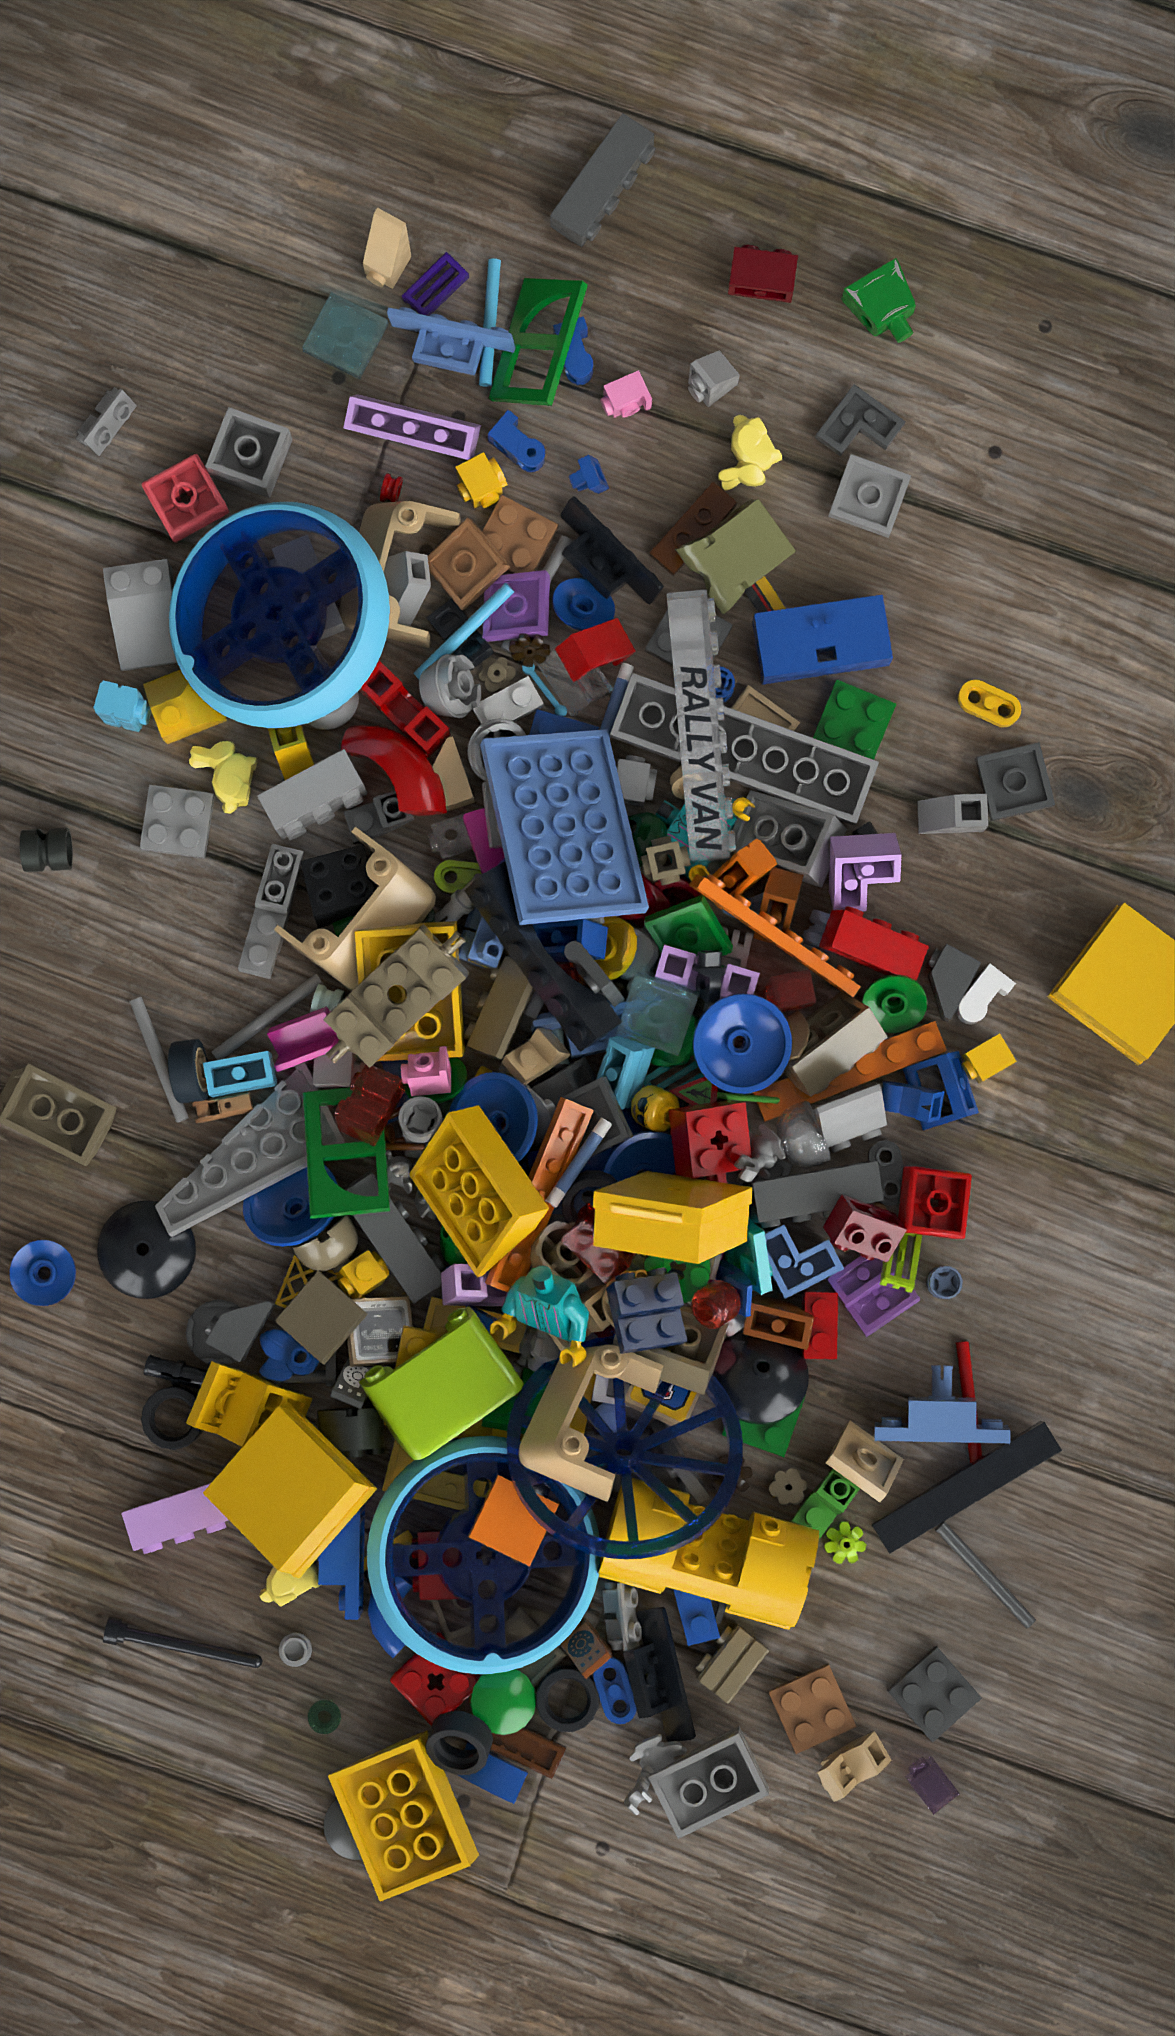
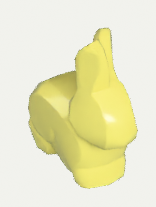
M737 415L733 419L735 429L731 438V451L738 460V464L735 467L723 469L718 474V480L721 481V487L725 491L734 488L740 483L754 487L763 485L766 482L763 471L768 470L772 464L782 460L780 451L773 446L759 417L748 419L744 415Z
M231 741L219 742L211 749L193 746L190 750L191 758L189 759V764L194 768L212 767L214 769L212 787L216 797L223 803L222 809L224 813L231 814L237 807L247 806L251 793L250 785L253 771L257 767V758L235 753V744Z
M313 1562L300 1578L293 1577L290 1573L278 1571L273 1566L267 1576L266 1586L260 1591L259 1597L264 1602L270 1603L274 1601L280 1607L291 1602L312 1587L317 1588L321 1586L318 1585V1567Z

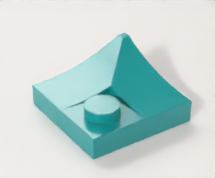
M749 1217L747 1242L725 1251V1260L743 1271L751 1280L752 1289L762 1295L772 1291L771 1277L773 1271L768 1260L765 1231L758 1227Z

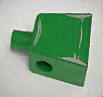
M897 258L844 288L841 298L843 303L873 336H878L889 329L897 343H900L914 333L906 319L913 315L916 304Z

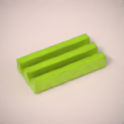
M904 1234L899 1243L894 1276L890 1275L893 1260L892 1254L888 1262L883 1261L879 1285L886 1286L888 1283L893 1285L892 1288L898 1290L900 1287H904L906 1292L911 1293L913 1291L922 1235ZM909 1235L913 1237L908 1275L907 1279L902 1278Z

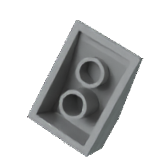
M162 559L103 568L107 603L121 671L177 663L169 630L170 601L175 585L173 569L169 561Z
M750 790L746 799L752 802L755 808L748 806L743 810V813L750 817L749 821H743L738 817L725 849L736 853L755 839L761 840L777 860L776 868L804 875L802 882L822 888L829 872L830 837L844 836L847 830L835 815Z
M880 1084L819 1106L809 1113L823 1150L831 1147L833 1153L850 1147L849 1140L855 1137L862 1136L863 1141L881 1135L880 1128L887 1125Z
M740 1726L706 1742L648 1776L678 1839L769 1795V1786Z

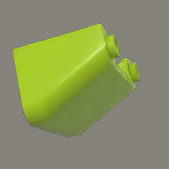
M469 1306L453 1311L448 1316V1322L445 1325L447 1333L395 1369L377 1365L368 1370L364 1375L365 1378L359 1381L360 1386L399 1446L413 1460H420L431 1455L515 1396L524 1385L512 1364L477 1314Z

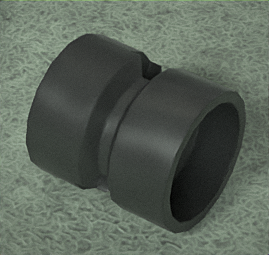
M69 828L49 829L47 834H44L41 829L22 830L20 834V859L23 871L40 872L46 866H49L52 871L71 870L73 846Z

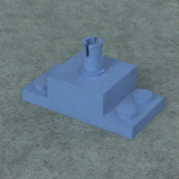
M931 1365L932 1395L928 1397H908V1423H902L901 1417H881V1422H875L874 1441L1010 1444V1428L1008 1425H1003L1002 1419H981V1425L976 1424L975 1398H957L952 1396L953 1366L943 1365V1379H940L941 1366Z

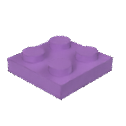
M546 570L501 575L484 591V603L505 583L515 591L483 622V638L487 642L518 639L520 634H527L529 637H533L536 634L548 636L550 574Z

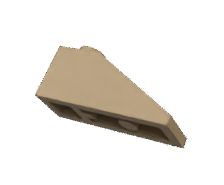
M377 208L373 215L363 267L367 275L366 278L379 287L386 285L393 289L412 257L405 222Z

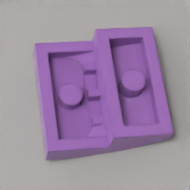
M860 1256L845 1266L843 1270L829 1277L827 1281L834 1292L838 1293V1298L867 1338L919 1302L920 1297L914 1289L910 1293L906 1292L904 1287H900L898 1290L892 1288V1284L887 1283L886 1286L879 1285L883 1261L877 1258L868 1260ZM892 1260L890 1275L893 1276L896 1267V1262L894 1260Z

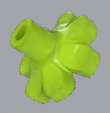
M847 1521L839 1523V1531L833 1527L826 1531V1536L831 1541L825 1542L824 1549L826 1553L834 1552L833 1561L838 1564H842L845 1557L849 1563H855L858 1561L856 1552H864L866 1550V1543L859 1540L863 1536V1531L858 1526L850 1530V1524Z

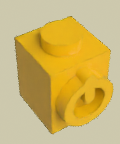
M484 452L455 467L460 481L456 485L464 502L470 500L474 509L481 505L483 508L495 504L499 501V496L503 494L502 488L508 485L496 459L493 457L488 460Z
M367 1250L343 1266L336 1277L338 1278L339 1287L348 1297L361 1299L382 1285L389 1275V1270L382 1257L374 1251L370 1253Z

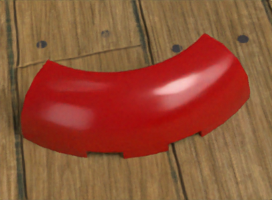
M355 725L350 726L345 731L341 750L345 749L348 755L358 758H370L383 768L395 788L400 812L415 816L447 813L446 799L438 773L434 772L426 753L416 743L394 730L380 726Z

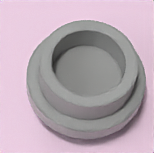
M290 1633L279 1644V1656L289 1666H301L311 1657L312 1644L304 1634Z

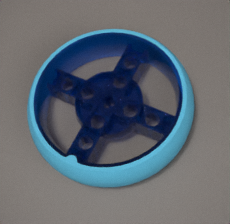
M272 502L243 509L210 529L191 550L179 571L172 591L169 610L170 637L177 663L189 685L201 699L214 710L232 720L264 728H286L312 722L326 716L346 703L363 686L376 667L385 645L389 627L390 605L387 582L382 567L367 541L354 527L337 515L319 507L298 502ZM306 531L325 537L340 549L306 572H302L289 567H271L257 541L276 533ZM253 557L251 565L245 568L246 561ZM229 563L241 583L232 603L231 623L203 641L202 626L207 599L218 576ZM337 572L335 581L328 584L329 577ZM268 583L267 590L260 594L261 587ZM358 587V612L352 636L343 654L330 669L317 647V643L325 630L327 607ZM307 591H310L309 598L301 603L302 596ZM256 627L255 635L248 639L249 632ZM298 635L297 643L290 647L292 638ZM230 645L228 654L222 657L223 649ZM255 657L265 662L286 663L302 691L278 700H252L232 692L219 680ZM314 662L313 669L305 674L306 666Z
M498 1436L465 1437L449 1441L431 1455L420 1460H414L388 1487L379 1502L372 1520L367 1544V1568L372 1594L378 1609L395 1635L406 1646L426 1660L450 1670L471 1674H493L521 1668L537 1661L559 1646L573 1632L587 1611L596 1589L601 1558L600 1538L595 1515L585 1493L523 1466L518 1455L521 1443L518 1440ZM497 1462L527 1471L543 1482L558 1498L571 1524L572 1532L544 1535L530 1566L519 1561H512L509 1556L486 1545V1549L492 1551V1557H487V1562L483 1563L480 1558L476 1557V1552L481 1551V1546H484V1544L468 1537L475 1517L479 1513L498 1474ZM463 1465L465 1508L455 1513L444 1524L437 1537V1541L394 1543V1536L400 1518L414 1495L435 1476L453 1467ZM485 1477L489 1481V1490L486 1494L477 1496L473 1491V1484L478 1478ZM555 1541L559 1547L558 1554L553 1559H546L543 1555V1548L548 1542ZM451 1547L457 1548L459 1551L457 1563L451 1566L445 1565L442 1559L445 1550ZM414 1550H423L426 1555L425 1563L418 1568L411 1567L409 1564L410 1554ZM573 1566L567 1591L553 1614L532 1633L506 1644L504 1601L522 1588L532 1568ZM438 1574L440 1580L450 1593L460 1600L470 1603L472 1647L449 1642L423 1626L406 1606L399 1592L395 1577ZM483 1580H492L494 1583L493 1593L488 1597H480L478 1594L479 1584ZM485 1614H493L496 1619L495 1626L490 1631H482L479 1626L480 1619Z

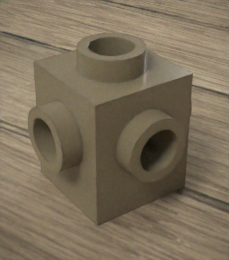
M671 836L651 840L652 847L646 848L647 855L641 856L645 875L652 874L653 881L660 879L661 885L681 881L679 875L686 873L684 866L691 865L687 847H680L679 841L672 842ZM663 854H669L672 857V864L668 867L662 866L659 862Z

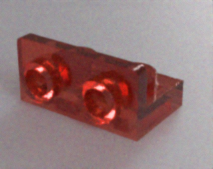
M588 1202L579 1210L575 1225L562 1235L561 1241L603 1283L607 1284L631 1266L633 1253L593 1246L595 1208Z

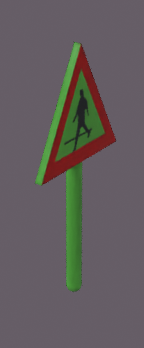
M705 1076L669 1090L670 1093L692 1106L716 1102L717 1099L774 1104L780 1102L778 1097L718 1092V1087L708 1081Z

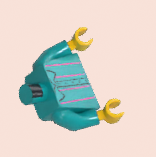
M698 796L695 799L688 798L681 810L669 802L663 801L655 815L670 826L667 836H671V841H679L680 847H687L691 865L684 866L686 873L682 875L690 878L691 881L696 874L708 876L710 873L707 867L718 852V849L696 848L697 841L711 834L695 832L694 827L720 829L721 835L705 843L722 845L737 821V818L733 815H736L743 821H749L750 817L744 814L743 810L748 806L755 808V805L744 797L733 799L725 796H713L718 798V803ZM692 801L718 811L719 818L694 824V819L699 817L698 809L692 806ZM702 811L703 817L713 815L708 812ZM667 854V856H668V858H669V860H670V862H671V864H672V857H671L669 854Z
M547 1266L532 1268L527 1276H521L510 1287L501 1309L504 1314L491 1324L490 1333L494 1334L502 1326L504 1329L502 1340H504L515 1331L516 1324L513 1316H516L517 1321L571 1342L570 1347L560 1352L559 1358L562 1364L570 1362L573 1358L572 1367H575L584 1362L587 1357L581 1342H584L589 1319L588 1308L581 1301L573 1282L552 1274L551 1269Z

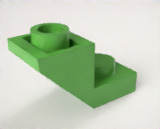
M832 1468L809 1494L790 1522L819 1530L820 1539L835 1517L844 1512L860 1488Z

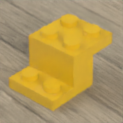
M211 1361L186 1424L218 1434L243 1447L278 1406L291 1411L295 1409L306 1416L312 1398L282 1388L257 1375Z

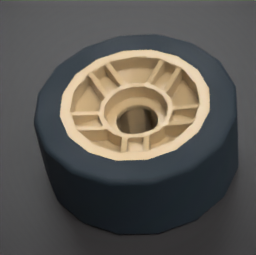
M199 1039L175 1041L171 1043L168 1051L170 1084L174 1097L179 1103L204 1101L208 1098L203 1063L208 1062L205 1048Z

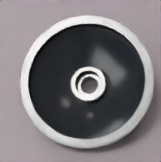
M137 1201L121 1207L106 1221L99 1235L97 1256L101 1271L114 1288L130 1297L153 1299L173 1292L187 1279L195 1262L196 1240L192 1228L190 1227L171 1237L167 1233L155 1207L158 1203L157 1201ZM142 1243H146L149 1247V1252L145 1256L138 1253V1247Z
M740 1330L723 1341L710 1384L715 1398L729 1414L747 1423L764 1425L787 1418L800 1406L807 1392L809 1372L806 1360L802 1358V1352L799 1348L745 1335L743 1330ZM757 1365H765L768 1368V1372L762 1373L758 1371Z

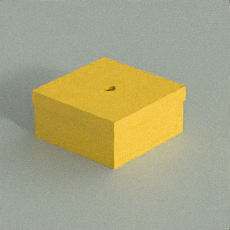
M1126 903L1120 906L1116 905L1047 997L1134 1063L1141 1065L1143 1061L1149 1059L1175 1024V940Z
M645 1171L594 1191L593 1208H595L593 1246L699 1264L747 1242L749 1205L752 1204V1187Z
M278 1406L206 1488L203 1494L278 1571L290 1573L293 1577L300 1578L377 1488L300 1411L295 1409L291 1411Z

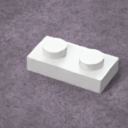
M529 676L480 701L479 706L472 708L481 725L489 720L499 718L516 722L542 708L544 703Z

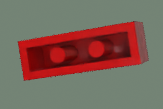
M845 906L844 910L831 911L819 947L882 974L904 975L917 980L929 948L928 945L919 942L920 937L904 930H901L900 933L891 930L892 924L877 918H873V921L863 918L864 912L853 907Z

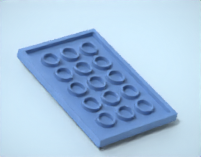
M608 729L483 739L480 746L519 925L646 913L649 905Z

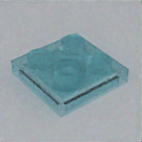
M331 292L302 350L353 377L361 379L389 322L387 319Z
M637 971L621 1017L622 1023L619 1024L616 1035L679 1056L700 992Z

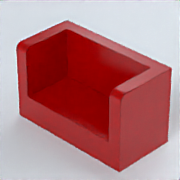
M618 618L571 634L555 648L573 682L580 680L592 669L612 662L614 666H618L636 652Z

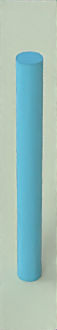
M494 258L488 260L483 322V328L487 329L496 327L501 260ZM483 346L479 385L483 387H490L492 385L494 348Z
M507 583L503 584L414 672V675L420 680L421 673L443 655L452 654L515 591Z

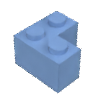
M785 1225L765 1233L768 1260L773 1271L772 1279L782 1299H786L844 1269L829 1239L799 1253Z

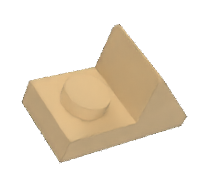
M537 1028L527 1043L507 1054L501 1063L514 1078L526 1085L569 1058L571 1053L551 1030Z

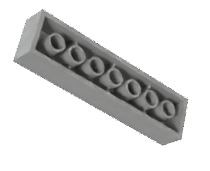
M632 673L610 733L611 738L776 798L835 815L838 820L854 826L857 824L879 764L878 761L709 701L710 706L684 712V707L689 706L688 696L683 695L682 690ZM693 698V705L704 703ZM685 715L711 717V722L690 720V732H686ZM686 734L712 736L713 742L691 740L692 752H689ZM714 752V758L705 761V763L714 766L715 772L698 764H689L688 759H700Z

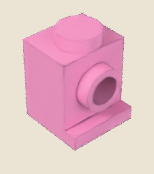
M639 370L604 385V397L600 398L607 416L613 415L615 418L622 415V417H628L637 413L642 405L645 411L652 407L651 395Z
M446 1046L440 1047L439 1052L409 1054L408 1064H401L403 1084H409L412 1097L451 1093V1065Z

